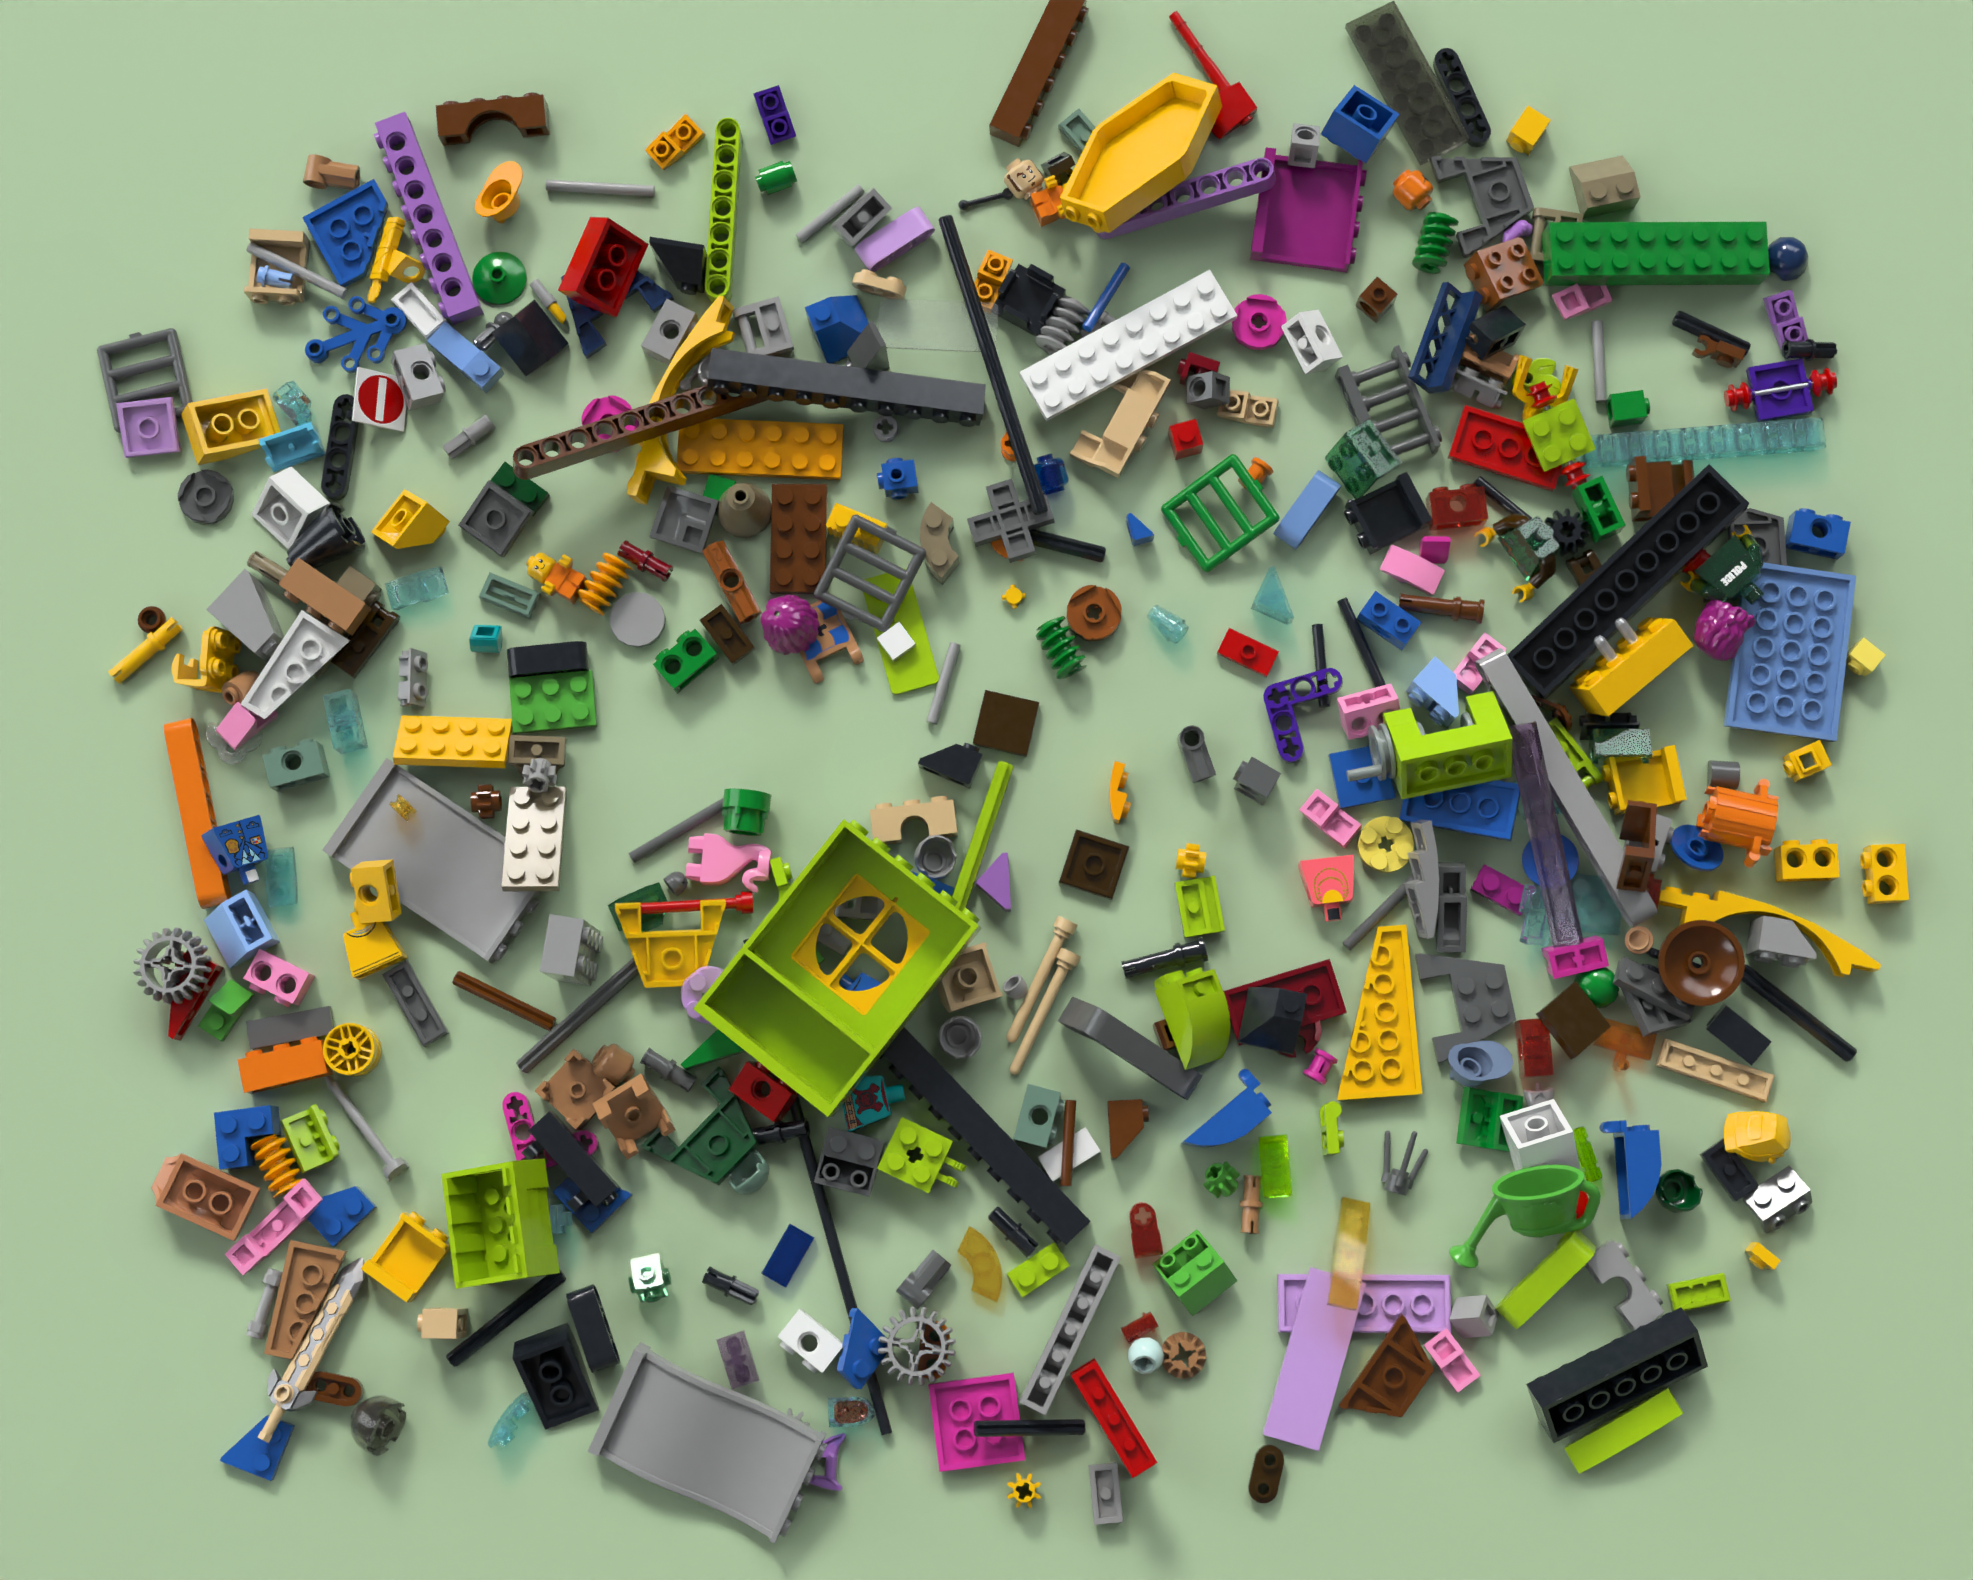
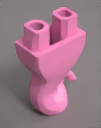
M704 833V836L689 837L688 852L702 854V864L687 863V879L700 882L702 885L720 886L736 877L750 862L757 861V868L747 870L743 874V884L749 890L758 893V887L753 881H769L771 874L770 860L772 859V851L769 848L760 844L735 846L716 834Z

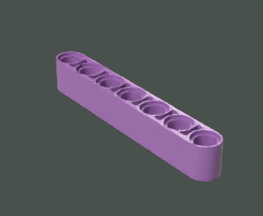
M1257 158L1185 180L1112 232L1096 234L1103 239L1114 238L1267 191L1276 182L1273 164L1266 158ZM1261 171L1269 172L1264 178L1256 177ZM1235 179L1242 180V183L1238 186L1230 185ZM1209 187L1216 188L1212 194L1203 193ZM1182 195L1190 196L1185 202L1177 201ZM1154 204H1163V207L1161 209L1151 210Z

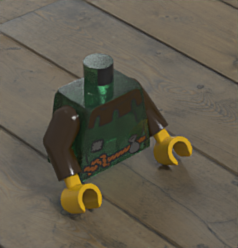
M1511 514L1494 523L1493 528L1484 527L1474 535L1476 537L1479 534H1483L1486 537V541L1479 545L1480 547L1488 545L1495 539V535H1498L1497 539L1526 581L1529 580L1528 584L1516 586L1512 590V594H1517L1520 591L1524 592V597L1519 602L1532 599L1534 589H1539L1556 572L1555 556L1560 547L1553 537L1552 527L1544 524L1538 516L1529 519L1525 515Z

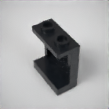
M1407 472L1398 475L1395 481L1358 499L1353 500L1352 498L1348 500L1345 505L1346 510H1344L1348 523L1350 525L1354 524L1359 533L1356 537L1363 550L1367 548L1370 555L1428 527L1432 521Z

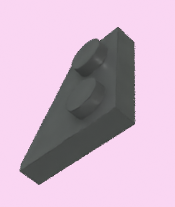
M1621 988L1643 1037L1684 1027L1692 1022L1691 1019L1684 1021Z

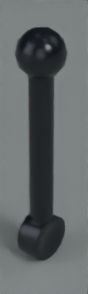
M1005 188L1002 193L970 201L961 200L958 203V207L961 210H966L969 206L1000 198L1010 200L1013 194L1009 188Z

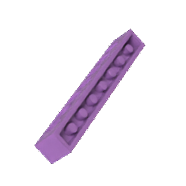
M404 111L375 122L378 132L374 134L379 149L384 148L387 154L383 158L385 166L389 173L393 172L396 181L392 182L398 197L403 196L405 205L401 206L407 222L412 220L415 229L410 231L416 246L421 244L424 253L420 254V258L426 270L430 269L433 278H430L429 281L434 293H439L443 301L438 303L444 319L449 317L452 324L456 325L484 314L410 119ZM397 144H405L403 149L394 151V147ZM414 167L411 174L403 175V171L406 168ZM423 191V195L420 198L412 199V195L415 192ZM424 216H433L430 222L421 223ZM436 239L442 240L438 247H430L432 241ZM443 264H451V267L448 271H439L440 267ZM461 288L458 295L448 296L451 289Z

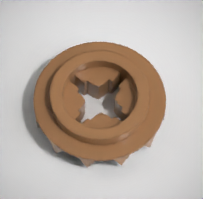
M1178 1332L1169 1336L1162 1345L1164 1353L1162 1365L1172 1376L1191 1378L1202 1370L1206 1361V1350L1202 1341L1197 1336L1188 1332ZM1178 1343L1181 1344L1185 1351L1195 1350L1188 1357L1189 1362L1187 1363L1189 1367H1186L1182 1360H1171L1175 1355L1179 1354Z

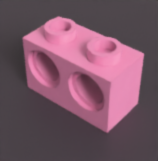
M1391 684L1337 698L1341 725L1349 740L1368 735V727L1374 725L1378 730V725L1383 723V713L1400 710L1399 698Z
M259 949L243 979L251 982L250 989L263 995L268 991L276 995L274 1001L289 1007L291 1003L300 1006L315 976L265 950ZM269 966L271 976L268 980L262 981L260 977L261 970ZM294 979L296 988L292 993H287L285 991V984L288 980Z

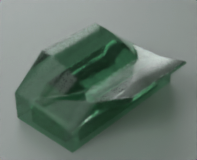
M659 882L620 897L608 905L620 932L623 929L615 911V903L668 902ZM665 913L641 914V931L646 932L663 925Z

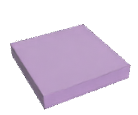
M173 397L116 403L125 458L181 452Z

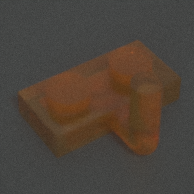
M1605 1018L1611 1027L1598 1037L1593 1045L1616 1052L1612 1065L1614 1071L1621 1072L1629 1068V1062L1626 1060L1627 1055L1647 1061L1651 1059L1657 1034L1643 1037L1639 1027Z

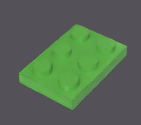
M592 670L509 678L514 734L597 726L594 675Z

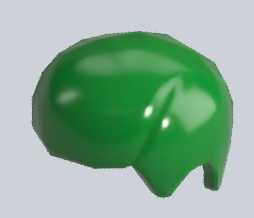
M1607 967L1578 973L1575 977L1574 982L1576 981L1596 1008H1606L1615 1002L1618 997L1619 987L1613 984L1615 974Z

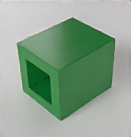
M1643 390L1610 394L1605 402L1610 428L1642 424L1648 417V414H1650L1649 399L1644 398Z

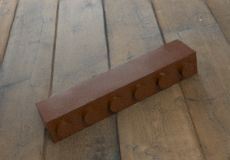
M1049 0L989 124L990 135L1017 147L1020 146L1023 139L1028 140L1033 125L1030 123L1034 116L1038 117L1044 106L1043 96L1045 92H1051L1055 83L1053 76L1056 69H1062L1067 57L1064 53L1068 46H1073L1077 38L1078 31L1075 30L1079 22L1084 23L1088 15L1087 0Z

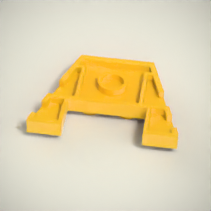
M725 899L700 900L701 929L646 932L641 931L640 902L615 903V911L645 988L682 986L686 978H689L695 970L708 966L723 911L725 910Z

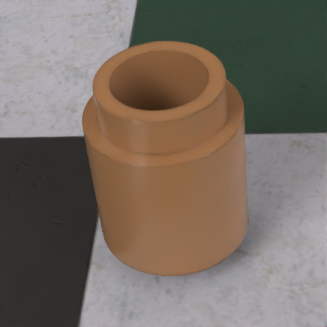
M244 671L224 683L222 686L224 700L232 706L237 702L241 704L260 674L256 671Z

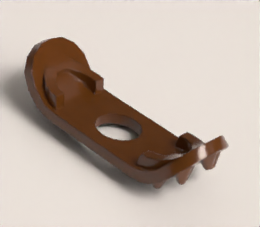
M1531 694L1537 706L1552 711V717H1557L1565 729L1571 731L1572 716L1568 715L1566 705L1561 706L1560 703L1556 704Z

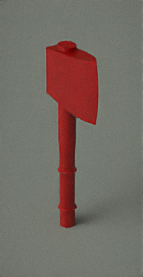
M1178 11L1173 12L1169 19L1176 27L1175 30H1178L1211 82L1218 87L1222 108L1211 132L1220 140L1240 125L1245 126L1253 120L1252 116L1257 112V106L1240 82L1233 85L1229 84L1220 69L1205 52L1203 45L1199 43L1187 26V22L1183 20Z

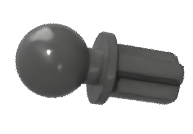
M508 312L497 314L494 318V323L488 322L486 329L474 339V345L482 351L490 348L497 341L491 332L513 315Z

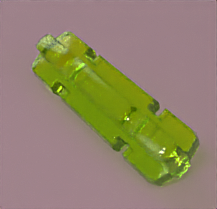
M1581 1126L1572 1129L1579 1161L1582 1168L1586 1170L1584 1171L1586 1180L1589 1182L1600 1180L1602 1173L1600 1167L1596 1166L1598 1162L1591 1142L1587 1141L1588 1134L1585 1127Z

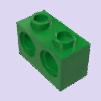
M696 629L691 632L689 630L685 631L677 638V644L670 650L668 648L664 649L655 657L656 662L653 666L677 694L719 659L714 649ZM698 644L702 646V651L699 655H688V650L692 645ZM673 662L681 664L678 673H667L669 664Z

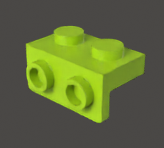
M317 1104L280 1121V1125L302 1174L330 1163L339 1156V1143L334 1135H330L326 1126L328 1125L327 1116L322 1109L319 1110Z

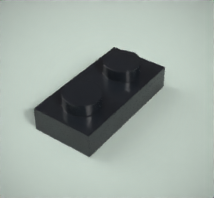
M1724 1138L1699 1154L1733 1202L1738 1201L1759 1186L1737 1154L1728 1153L1725 1150Z

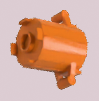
M1761 779L1753 790L1754 794L1719 786H1708L1704 794L1710 795L1709 801H1706L1702 814L1697 816L1696 827L1703 828L1698 837H1703L1704 840L1745 848L1746 858L1744 859V864L1748 868L1753 867L1757 863L1760 855L1768 856L1772 851V847H1769V845L1771 844L1778 817L1777 800L1779 799L1778 796L1768 794L1770 782L1767 779Z

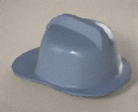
M1478 1041L1455 1045L1450 1049L1448 1055L1449 1064L1451 1065L1450 1080H1456L1466 1087L1473 1088L1480 1086L1485 1081L1504 1077L1512 1070L1513 1058L1508 1049L1494 1041Z

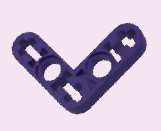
M1325 668L1274 683L1265 689L1263 694L1277 748L1280 756L1286 762L1296 763L1300 761L1305 752L1293 706L1339 692L1343 685V678L1336 669ZM1328 674H1331L1333 678L1338 677V681L1334 682L1333 688H1329L1327 684L1319 686L1321 692L1316 693V685L1312 678L1317 677L1319 683L1325 681ZM1302 681L1308 682L1311 685V692L1304 697L1297 695L1295 691L1296 685ZM1290 685V691L1295 698L1294 700L1289 701L1290 698L1287 695L1280 698L1281 703L1276 704L1274 700L1269 701V697L1273 696L1272 691L1277 690L1282 694L1288 692L1285 686ZM1281 716H1288L1292 720L1291 727L1286 731H1281L1276 726L1277 719ZM1295 732L1296 737H1291V741L1294 746H1299V750L1295 751L1296 756L1291 757L1289 753L1284 754V750L1288 749L1286 739L1280 741L1279 737L1289 736Z

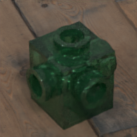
M659 1254L630 1260L633 1276L628 1277L632 1294H637L641 1303H653L669 1296L667 1285L672 1284L669 1269L664 1268Z

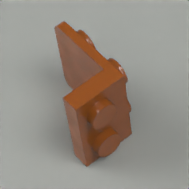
M1520 237L1478 250L1464 264L1468 279L1471 280L1475 290L1483 296L1481 304L1486 313L1496 310L1507 298L1537 289L1543 284V279L1524 240Z

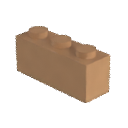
M300 558L296 559L278 584L285 590L283 596L295 604L299 600L306 604L308 607L305 611L318 620L321 616L328 619L330 622L327 626L340 635L345 631L353 636L371 611V608L366 603Z

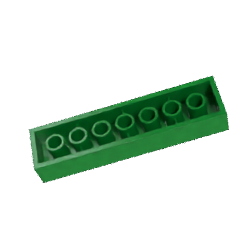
M1766 221L1549 222L1542 232L1545 286H1573L1577 283L1579 286L1760 285L1770 275Z

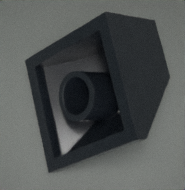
M650 237L649 243L655 259L675 287L688 295H696L697 292L704 293L707 262L705 246Z
M1249 987L1237 1043L1293 1055L1303 1019L1307 994L1282 988Z

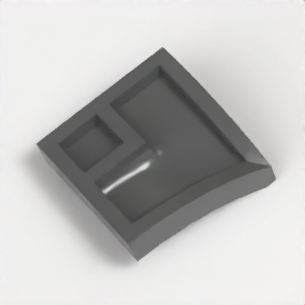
M667 486L649 537L703 554L702 551L705 549L719 501Z

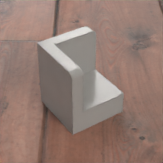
M1487 1295L1458 1297L1455 1300L1449 1320L1462 1338L1492 1336L1499 1313L1495 1310Z

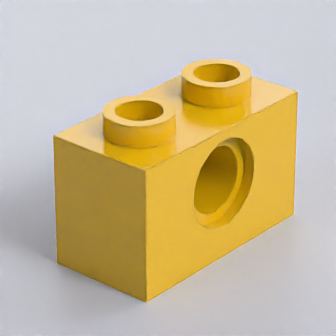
M393 859L364 861L351 868L350 884L354 888L356 897L354 909L356 914L359 915L360 923L392 921L402 914ZM370 886L376 889L378 897L371 893Z

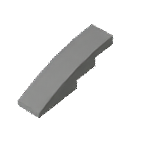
M1418 820L1411 822L1417 850L1407 853L1414 880L1405 882L1404 885L1417 936L1430 939L1434 937L1438 913V855L1432 821Z

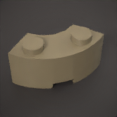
M931 502L921 521L920 543L921 547L926 550L924 561L929 571L943 585L959 564V556L954 552L949 543V535L954 527V521L950 515Z

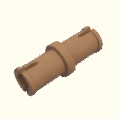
M1243 1175V1201H1240V1207H1242L1240 1233L1259 1234V1209L1263 1205V1202H1260L1262 1176Z

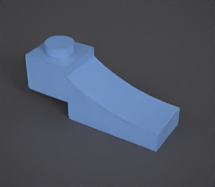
M446 321L427 340L429 345L485 393L504 375L500 366L482 350H479Z

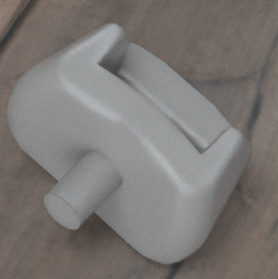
M1535 1083L1536 1091H1524L1528 1107L1554 1099V1089L1547 1088L1542 1090L1541 1083Z

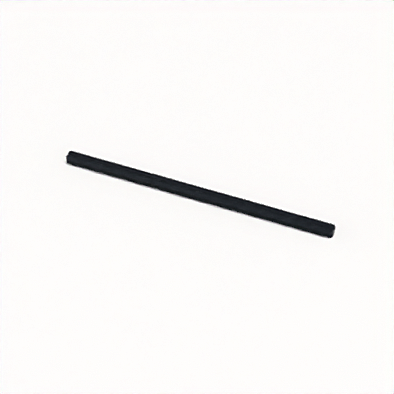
M942 216L939 218V225L1033 513L1035 515L1044 514L1048 511L1047 504L953 216Z

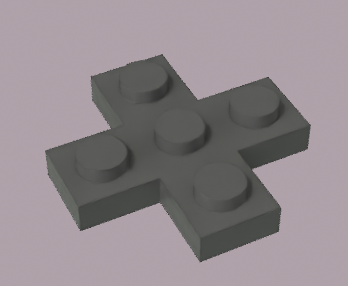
M1012 479L986 486L993 511L967 518L975 547L1002 539L1010 563L1035 556L1036 551L1029 531L1055 523L1046 494L1044 498L1048 511L1041 515H1035L1029 500L1019 502Z

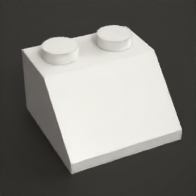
M289 467L268 478L251 515L289 549L330 502L293 467Z

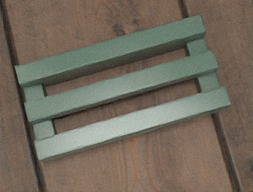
M490 572L479 595L481 600L528 619H531L533 609L537 606V600L541 597L540 592ZM492 581L532 596L531 600H526L491 585ZM488 591L525 605L527 609H521L489 596L487 593Z

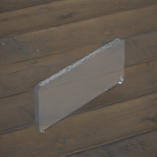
M907 299L880 300L878 331L887 348L981 352L965 302ZM981 302L996 348L999 308L995 303Z

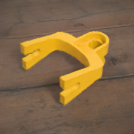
M1519 355L1512 394L1517 399L1525 402L1522 412V419L1525 420L1541 413L1543 408H1531L1535 402L1533 396H1526L1529 393L1523 388L1532 359ZM1565 365L1560 393L1557 395L1554 403L1549 404V406L1555 407L1568 400L1579 369Z

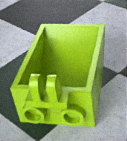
M1202 967L1187 972L1186 978L1183 970L1163 975L1154 981L1155 994L1185 1070L1223 1058L1228 1046L1230 1035L1229 1009L1215 969L1203 972Z

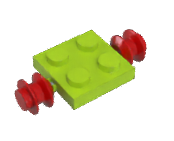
M1545 381L1529 387L1531 393L1526 395L1533 396L1535 402L1531 408H1543L1541 409L1542 412L1523 420L1522 423L1543 472L1564 463L1567 466L1563 467L1560 475H1566L1568 478L1565 486L1571 485L1572 489H1575L1577 486L1586 483V478L1591 476V474H1584L1582 470L1586 463L1581 461L1574 462L1576 461L1575 458L1589 453L1596 448L1575 398L1555 407L1549 406V404L1554 403L1557 395H1550L1548 389L1552 384L1546 385Z

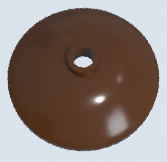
M1695 920L1676 927L1663 941L1658 955V970L1663 984L1673 996L1691 1005L1707 1006L1725 1000L1737 989L1744 974V953L1738 939L1726 927L1712 921ZM1696 957L1701 960L1699 968H1695L1692 964L1693 959Z

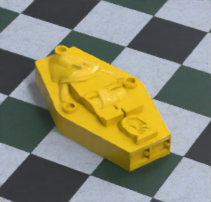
M1172 73L1101 122L1092 131L1060 196L1066 219L1090 226L1096 233H1110L1183 182L1192 173L1222 108L1217 85Z

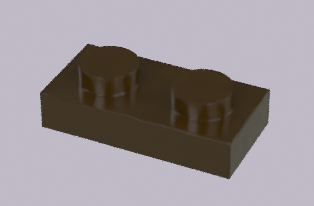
M722 604L700 619L701 624L732 665H735L755 650L753 644Z

